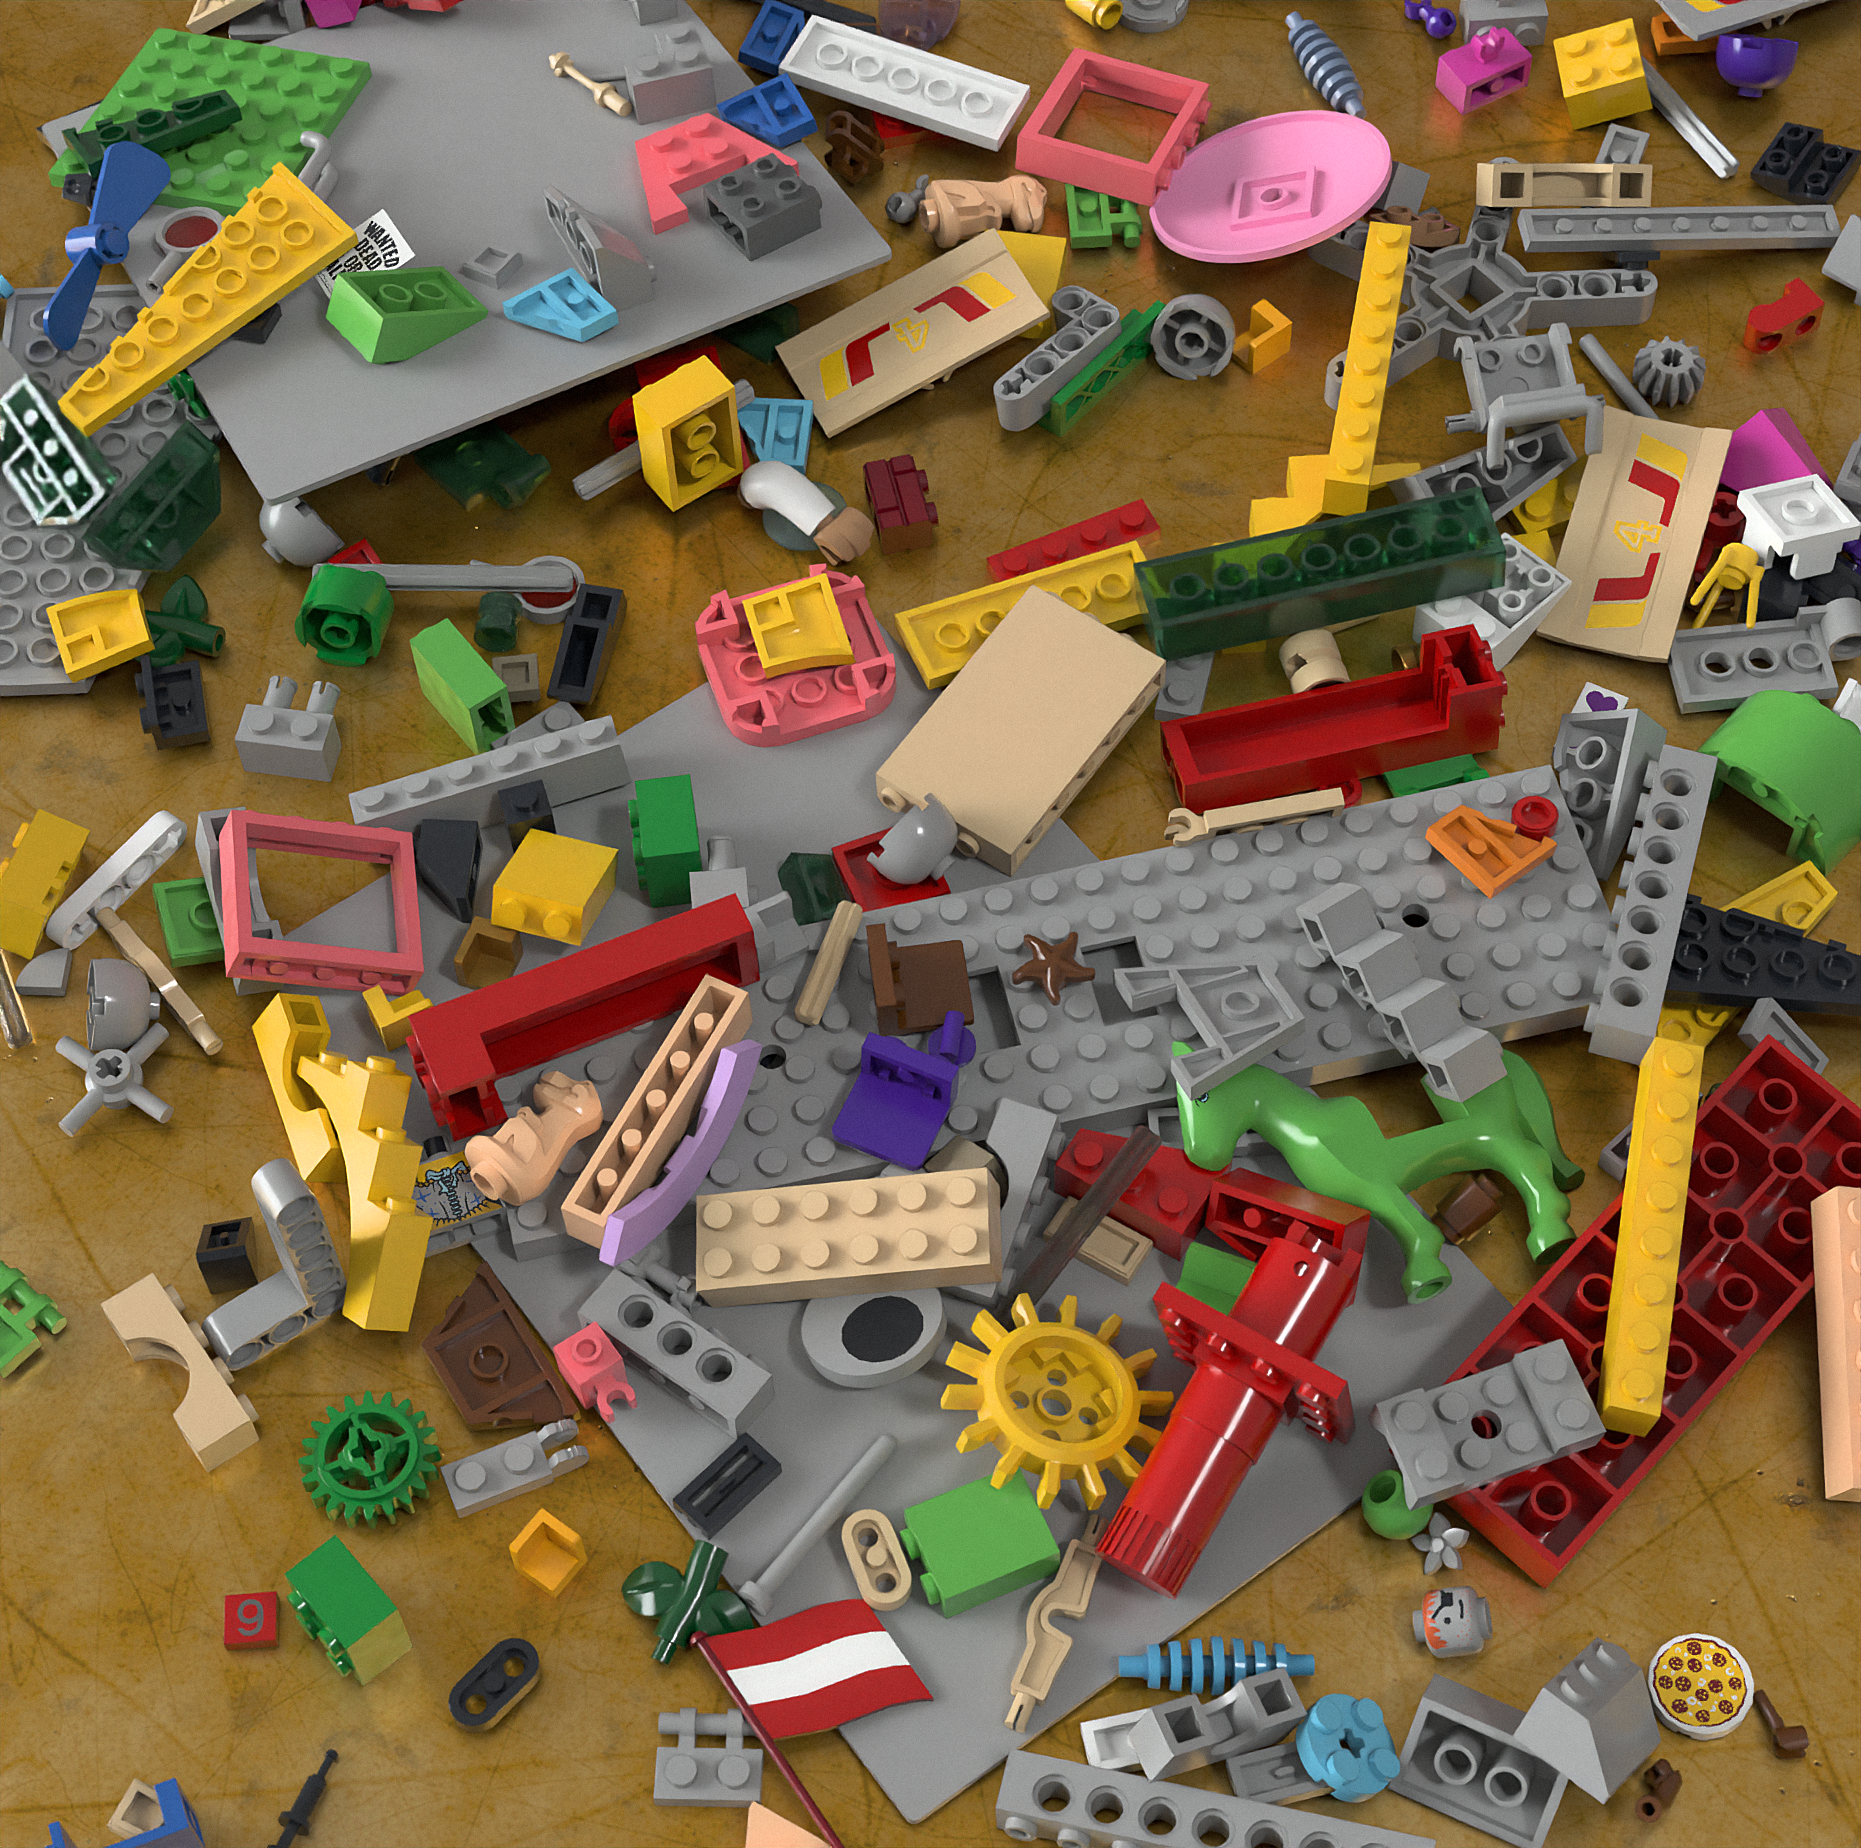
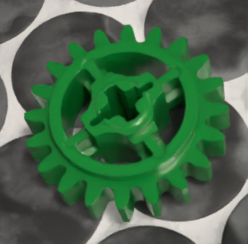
M366 1391L363 1403L359 1406L347 1395L344 1398L345 1411L340 1413L335 1408L327 1406L326 1412L330 1422L324 1424L320 1421H312L311 1426L317 1438L302 1439V1446L305 1453L308 1454L298 1459L302 1473L306 1474L301 1478L306 1492H313L310 1497L316 1509L326 1506V1512L331 1521L339 1518L344 1512L349 1528H353L357 1524L360 1516H365L370 1529H375L378 1515L385 1514L387 1520L393 1525L397 1520L396 1508L402 1507L408 1513L413 1514L415 1508L411 1497L416 1495L420 1498L428 1499L430 1494L424 1481H435L439 1478L437 1468L433 1465V1463L442 1460L439 1447L434 1445L438 1441L435 1428L427 1427L429 1422L424 1411L413 1414L414 1409L411 1400L408 1398L395 1408V1401L391 1392H387L381 1402L375 1404L371 1392ZM373 1429L388 1430L398 1434L399 1436L393 1438L391 1433L384 1434L381 1432H376ZM346 1440H348V1443L343 1448V1451L338 1454L339 1460L333 1462V1459L338 1449ZM365 1448H369L371 1455L375 1456V1471H372L369 1463L365 1461L367 1459L364 1451ZM408 1457L403 1470L392 1480V1476L397 1471V1468L401 1467L402 1461ZM348 1482L350 1486L357 1485L368 1490H353L341 1485V1483Z

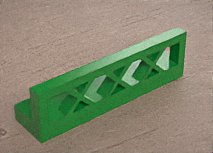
M1157 300L1144 313L1136 309L1128 313L1121 320L1122 333L1051 398V410L1035 423L1059 438L1065 435L1154 351L1150 336L1156 318L1166 304Z

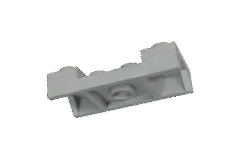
M1563 1339L1516 1354L1509 1363L1426 1392L1421 1387L1375 1403L1368 1416L1371 1426L1386 1436L1401 1469L1405 1501L1409 1511L1595 1446L1606 1433L1605 1427ZM1479 1416L1489 1418L1496 1425L1497 1437L1483 1439L1477 1436L1472 1429L1471 1420Z

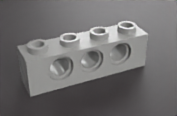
M615 1268L577 1311L581 1329L596 1321L621 1355L624 1363L737 1440L747 1431L775 1397L771 1369L755 1355L749 1354L745 1357L732 1348L730 1340L717 1329L710 1327L706 1330L695 1323L692 1315L679 1303L670 1301L668 1304L654 1295L655 1292L652 1287L641 1277L632 1275L629 1278ZM638 1319H648L651 1321L650 1324L643 1328L630 1327ZM685 1345L690 1347L682 1355L668 1353L675 1346ZM716 1372H725L730 1375L721 1382L707 1380L710 1375Z

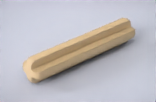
M843 900L838 904L794 1009L795 1019L798 1022L806 1023L810 1026H815L820 1022L863 917L862 907L859 904L851 903L847 900Z

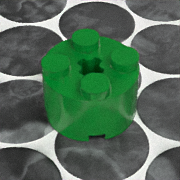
M331 564L322 565L310 581L295 620L294 628L299 642L304 647H306L308 642L318 650L316 657L337 666L357 667L365 664L367 658L373 655L375 658L380 652L394 613V601L386 588V579L375 571L363 572L348 567H336Z

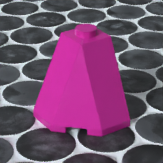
M1783 407L1760 410L1733 433L1719 481L1722 484L1739 492L1818 474L1832 491L1834 489V485Z

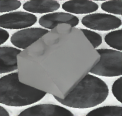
M1599 1637L1590 1643L1542 1688L1513 1735V1738L1603 1804L1656 1750L1661 1742L1642 1668L1631 1661L1630 1656L1624 1649L1614 1643L1604 1642Z
M1435 1673L1422 1696L1399 1757L1400 1772L1390 1781L1388 1789L1521 1848H1542L1569 1778L1513 1738L1514 1733L1526 1716V1712Z

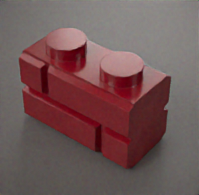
M910 454L892 457L889 461L881 459L866 462L863 466L864 490L882 553L889 555L904 552L906 548L915 550L930 547L933 543L932 528L939 527V520L935 503H926L924 495H929V485L925 470L916 469L913 456Z

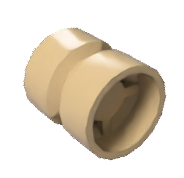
M1310 629L1297 633L1285 641L1280 648L1279 658L1286 676L1291 681L1290 687L1293 694L1351 682L1346 667L1341 661V654L1331 632L1325 629Z

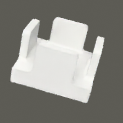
M1818 474L1739 491L1737 506L1747 518L1742 544L1751 547L1759 555L1757 565L1764 569L1772 567L1776 551L1780 557L1794 554L1790 574L1795 580L1828 573L1833 570L1836 555L1841 552L1843 543L1859 539L1861 523Z

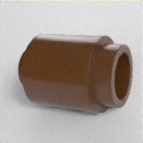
M1468 1173L1435 1205L1437 1211L1430 1219L1452 1243L1458 1246L1465 1239L1471 1241L1504 1209L1498 1201L1504 1194L1483 1173L1477 1179Z

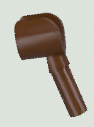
M1761 1689L1754 1692L1753 1699L1772 1731L1771 1741L1776 1757L1784 1760L1805 1757L1804 1749L1809 1746V1740L1804 1726L1785 1727L1782 1717L1778 1715L1765 1691Z

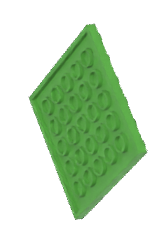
M157 28L78 134L97 129L95 124L97 121L112 118L114 124L134 120L136 111L152 108L166 112L172 110L171 106L175 101L225 89L239 105L243 120L231 124L224 131L210 132L195 138L186 146L172 147L157 153L168 164L171 177L169 183L152 204L178 209L208 207L218 211L223 217L228 215L234 217L248 202L247 194L254 187L260 189L273 174L272 167L277 163L281 162L296 177L299 176L315 151L314 148L306 147L301 143V134L304 131H314L323 134L329 139L371 78L372 72L369 62L279 48L277 46L248 43L241 40L212 37L205 34ZM68 147L48 172L52 186L63 188L66 174L87 173Z

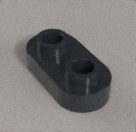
M520 1638L503 1640L495 1645L456 1683L450 1692L448 1702L452 1717L461 1729L471 1733L489 1730L536 1685L541 1675V1663L534 1646ZM520 1664L524 1666L523 1672L518 1676L512 1677L506 1674L508 1668L512 1665ZM482 1701L487 1704L484 1711L479 1714L469 1712V1707L474 1702Z

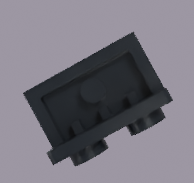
M150 654L140 656L142 672L135 673V681L139 698H146L147 707L139 708L144 734L152 733L158 750L211 741L203 676L199 661L195 660L154 668Z

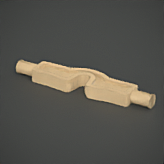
M111 907L101 909L96 914V921L110 935L115 947L128 962L138 966L147 976L149 985L152 984L155 991L159 992V998L163 1006L182 1026L193 1041L197 1040L208 1055L217 1053L223 1046L221 1038L210 1028L202 1012L178 985L162 961L142 942L125 920L121 921Z
M1090 1515L1081 1541L1077 1539L1071 1540L1054 1582L1046 1586L1036 1596L1029 1609L1026 1622L1027 1647L1011 1683V1695L1015 1699L1004 1721V1725L1013 1730L1016 1723V1732H1025L1034 1706L1043 1707L1045 1705L1054 1681L1071 1653L1073 1639L1051 1626L1049 1620L1054 1616L1076 1620L1085 1618L1094 1584L1104 1562L1094 1552L1110 1524L1104 1517L1101 1518L1098 1526L1099 1515Z

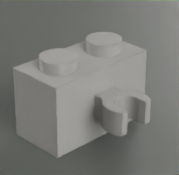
M1460 0L1458 18L1464 45L1471 43L1473 36L1476 34L1480 37L1490 34V29L1494 26L1498 30L1505 27L1522 46L1544 45L1548 20L1545 0Z

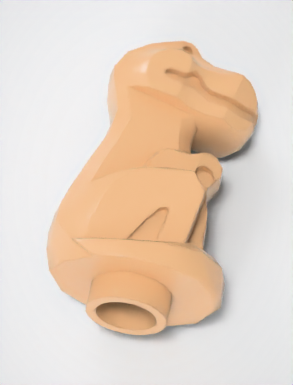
M1014 175L999 182L953 179L933 180L926 187L925 200H921L919 203L921 226L925 233H932L935 242L941 248L955 247L959 239H973L980 235L982 231H985V229L994 227L995 230H999L1002 218H1011L1016 232L1027 233L1028 231L1036 233L1042 227L1044 207L1047 202V191L1036 179L1027 175Z
M551 1071L540 1078L539 1084L536 1083L533 1089L535 1106L543 1113L536 1115L530 1107H521L517 1112V1117L509 1118L494 1136L476 1135L466 1145L465 1156L472 1169L470 1176L476 1187L492 1200L501 1198L515 1206L523 1205L540 1196L549 1186L569 1149L578 1140L595 1133L601 1127L603 1111L599 1096L591 1081H576L561 1072Z

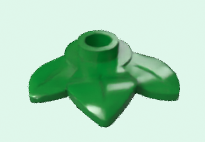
M185 369L166 381L176 401L183 399L203 420L210 417L198 397L200 394L194 386L193 378L187 374Z

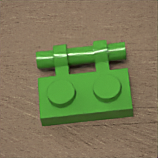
M1065 183L1071 249L1112 246V234H1120L1124 238V245L1128 248H1134L1140 244V234L1143 231L1142 219L1136 210L1139 206L1138 203ZM1109 207H1117L1120 213L1110 214Z
M0 1260V1376L5 1379L42 1345L38 1337L32 1332L36 1326L44 1325L49 1331L56 1334L65 1327L67 1319L57 1311L58 1304L47 1294L39 1295L28 1285L29 1278L18 1268L10 1269ZM15 1299L24 1308L14 1316L3 1306L7 1300Z

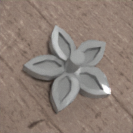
M1435 1513L1430 1522V1534H1422L1411 1539L1416 1548L1429 1552L1424 1565L1425 1575H1431L1438 1571L1443 1562L1450 1568L1462 1570V1561L1457 1548H1461L1466 1544L1470 1531L1451 1528L1449 1521L1440 1513Z

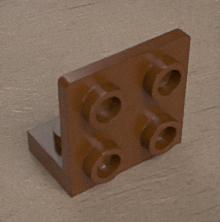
M885 923L866 925L868 957L880 1036L936 1030L944 1026L945 1015L948 1011L963 1013L965 1016L963 1026L974 1024V1011L963 942L961 940L898 947L897 941L887 942Z

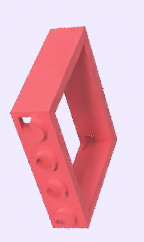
M1074 48L1018 135L1015 169L1153 207L1162 190L1168 191L1173 171L1181 169L1186 149L1194 147L1198 138L1199 127L1201 124L1207 125L1208 114L1213 106V103L1208 101L1209 84ZM1084 89L1178 114L1149 164L1053 137Z
M231 809L219 835L226 977L362 992L379 985L384 994L399 996L412 992L424 973L412 832L396 831L387 827L373 828L350 825L341 821L326 822L304 819L300 816L286 817L258 813L253 810L239 811ZM247 847L390 864L397 953L252 937Z

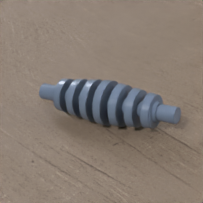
M1298 12L1290 13L1285 20L1291 29L1288 40L1294 49L1302 70L1305 72L1306 78L1331 103L1337 112H1348L1349 115L1363 120L1367 115L1366 109L1361 104L1364 93L1343 51L1338 48L1334 41L1313 20H1303Z

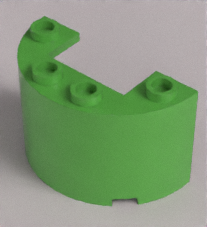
M1784 690L1757 692L1749 696L1695 751L1718 757L1708 802L1712 803L1722 793L1724 783H1727L1794 828L1786 854L1800 864L1810 860L1825 878L1861 840V732L1854 722L1841 718L1829 708L1823 706L1813 695L1807 693L1800 695Z

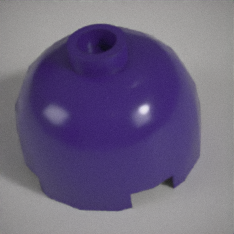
M1723 33L1719 35L1716 48V64L1719 74L1727 83L1739 87L1738 95L1762 97L1763 89L1779 87L1786 82L1793 72L1797 59L1798 42L1780 38L1768 39L1754 37V35Z

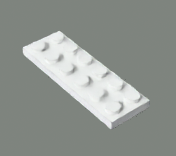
M816 15L811 16L779 66V76L787 72L793 84L998 152L1030 98V86Z

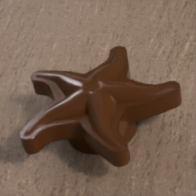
M1077 932L1069 933L1067 940L1054 946L1033 935H1025L1023 939L1024 946L1031 950L1033 959L1022 965L1012 974V982L1015 985H1019L1024 981L1036 982L1045 991L1048 999L1054 1006L1060 1004L1061 996L1059 992L1066 988L1070 982H1086L1095 979L1094 968L1083 967L1074 960L1078 945Z

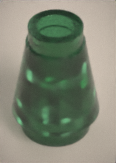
M535 453L530 457L496 471L493 475V480L489 483V490L493 499L505 509L522 507L546 477L551 474L550 463L543 455Z

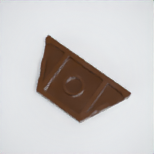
M488 1262L481 1263L475 1270L476 1277L461 1297L458 1295L455 1297L446 1310L444 1320L434 1326L421 1344L424 1355L470 1431L548 1425L569 1418L571 1420L574 1419L575 1422L581 1419L579 1409Z

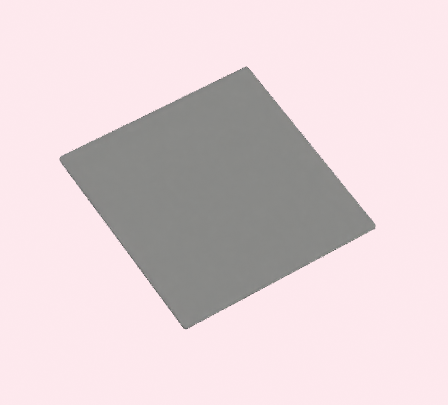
M463 0L444 12L410 9L408 4L397 6L396 8L385 7L384 2L380 1L359 9L354 21L325 28H319L317 24L262 45L369 62L372 72L371 78L329 137L332 146L329 161L337 167L339 179L325 204L353 230L384 209L415 254L413 258L397 269L443 266L489 310L487 318L408 360L392 361L382 365L374 364L367 361L326 318L330 299L315 276H313L277 302L280 304L282 316L265 343L229 336L184 369L193 378L194 386L262 499L267 505L274 506L714 330L721 329L729 324L761 313L764 310L836 283L867 269L874 268L892 258L891 248L801 140L781 148L742 129L739 130L789 156L798 163L799 178L808 186L812 185L815 187L821 197L822 208L819 209L821 228L750 262L707 220L702 190L703 185L677 195L688 209L689 222L657 235L653 232L634 141L705 113H709L722 120L717 107L639 125L633 108L629 115L622 117L609 107L602 108L594 101L593 91L588 87L580 86L579 81L568 74L564 77L555 75L553 73L555 70L550 67L551 61H549V57L551 54H557L562 51L570 55L568 59L574 62L573 68L579 72L587 70L597 74L625 71L624 62L635 60L645 55L653 56L658 54L654 34L655 29L664 28L673 23L693 21L712 67L717 104L756 87L685 0H676L678 17L640 26L630 0ZM626 79L597 82L599 84L605 82L612 84L617 88L618 94L630 102ZM100 104L53 120L42 126L44 136L58 159L67 149L61 130L76 127L77 133H79ZM319 174L318 178L316 179V181H315L314 184L312 185V189H313V190H314V188L316 187V185L318 184V182H319V180L321 179L322 175ZM548 184L553 185L633 241L643 257H650L657 275V280L652 282L655 300L617 312L619 324L585 342L510 320L505 316L503 302L571 267L585 279L548 218L542 187ZM156 204L150 205L127 234L129 238V252L126 258L120 262L149 309L164 293L162 289L159 294H154L146 287V282L165 258L160 253L159 244L156 239V230L164 218L180 210ZM197 223L187 225L171 234L167 243L180 248L199 246L216 235L218 229L209 224ZM487 241L520 253L523 265L499 289L464 276L462 265Z

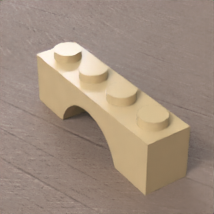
M1477 163L1476 205L1490 207H1651L1653 165L1622 163Z
M151 1273L101 1303L112 1328L135 1362L147 1359H166L180 1364L190 1372L187 1394L173 1416L182 1435L207 1473L260 1440L252 1424L259 1419L256 1410L244 1393L235 1397L228 1386L235 1382L233 1376L220 1356L211 1361L204 1348L208 1347L210 1343L196 1320L187 1324L181 1316L180 1312L185 1310L186 1307L172 1284L163 1288L155 1275Z

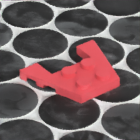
M709 113L691 117L685 122L662 131H656L647 137L634 141L652 228L656 235L689 222L688 209L679 199L678 194L718 179L770 153H774L784 164L791 165L799 177L798 163L794 159Z

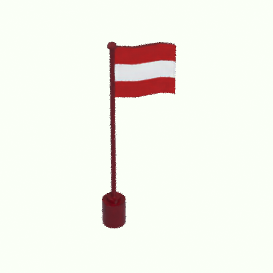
M847 1599L821 1604L765 1626L711 1637L705 1631L695 1632L690 1639L691 1647H698L831 1847L845 1848L774 1741L830 1731L889 1707L933 1701L934 1698L864 1599Z

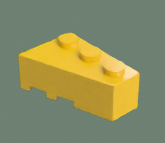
M38 809L31 824L22 822L12 845L17 850L12 859L5 857L0 866L1 948L32 960L46 931L47 923L55 912L83 854L91 830L42 809Z

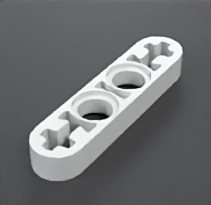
M163 810L152 816L53 913L46 927L48 938L62 948L73 950L79 947L101 926L95 918L101 909L111 907L115 912L178 850L186 837L187 825L168 811Z

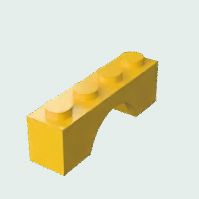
M277 993L253 1024L252 1030L301 1176L305 1182L345 1183L348 1180L346 1164L338 1133L330 1114L314 1088L296 1074L300 1055L319 1057L320 1051L326 1050L332 1034L319 996Z

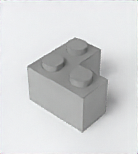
M693 21L673 23L667 27L655 29L654 34L658 54L653 56L645 55L638 59L624 62L629 98L639 125L716 108L717 101L712 67Z

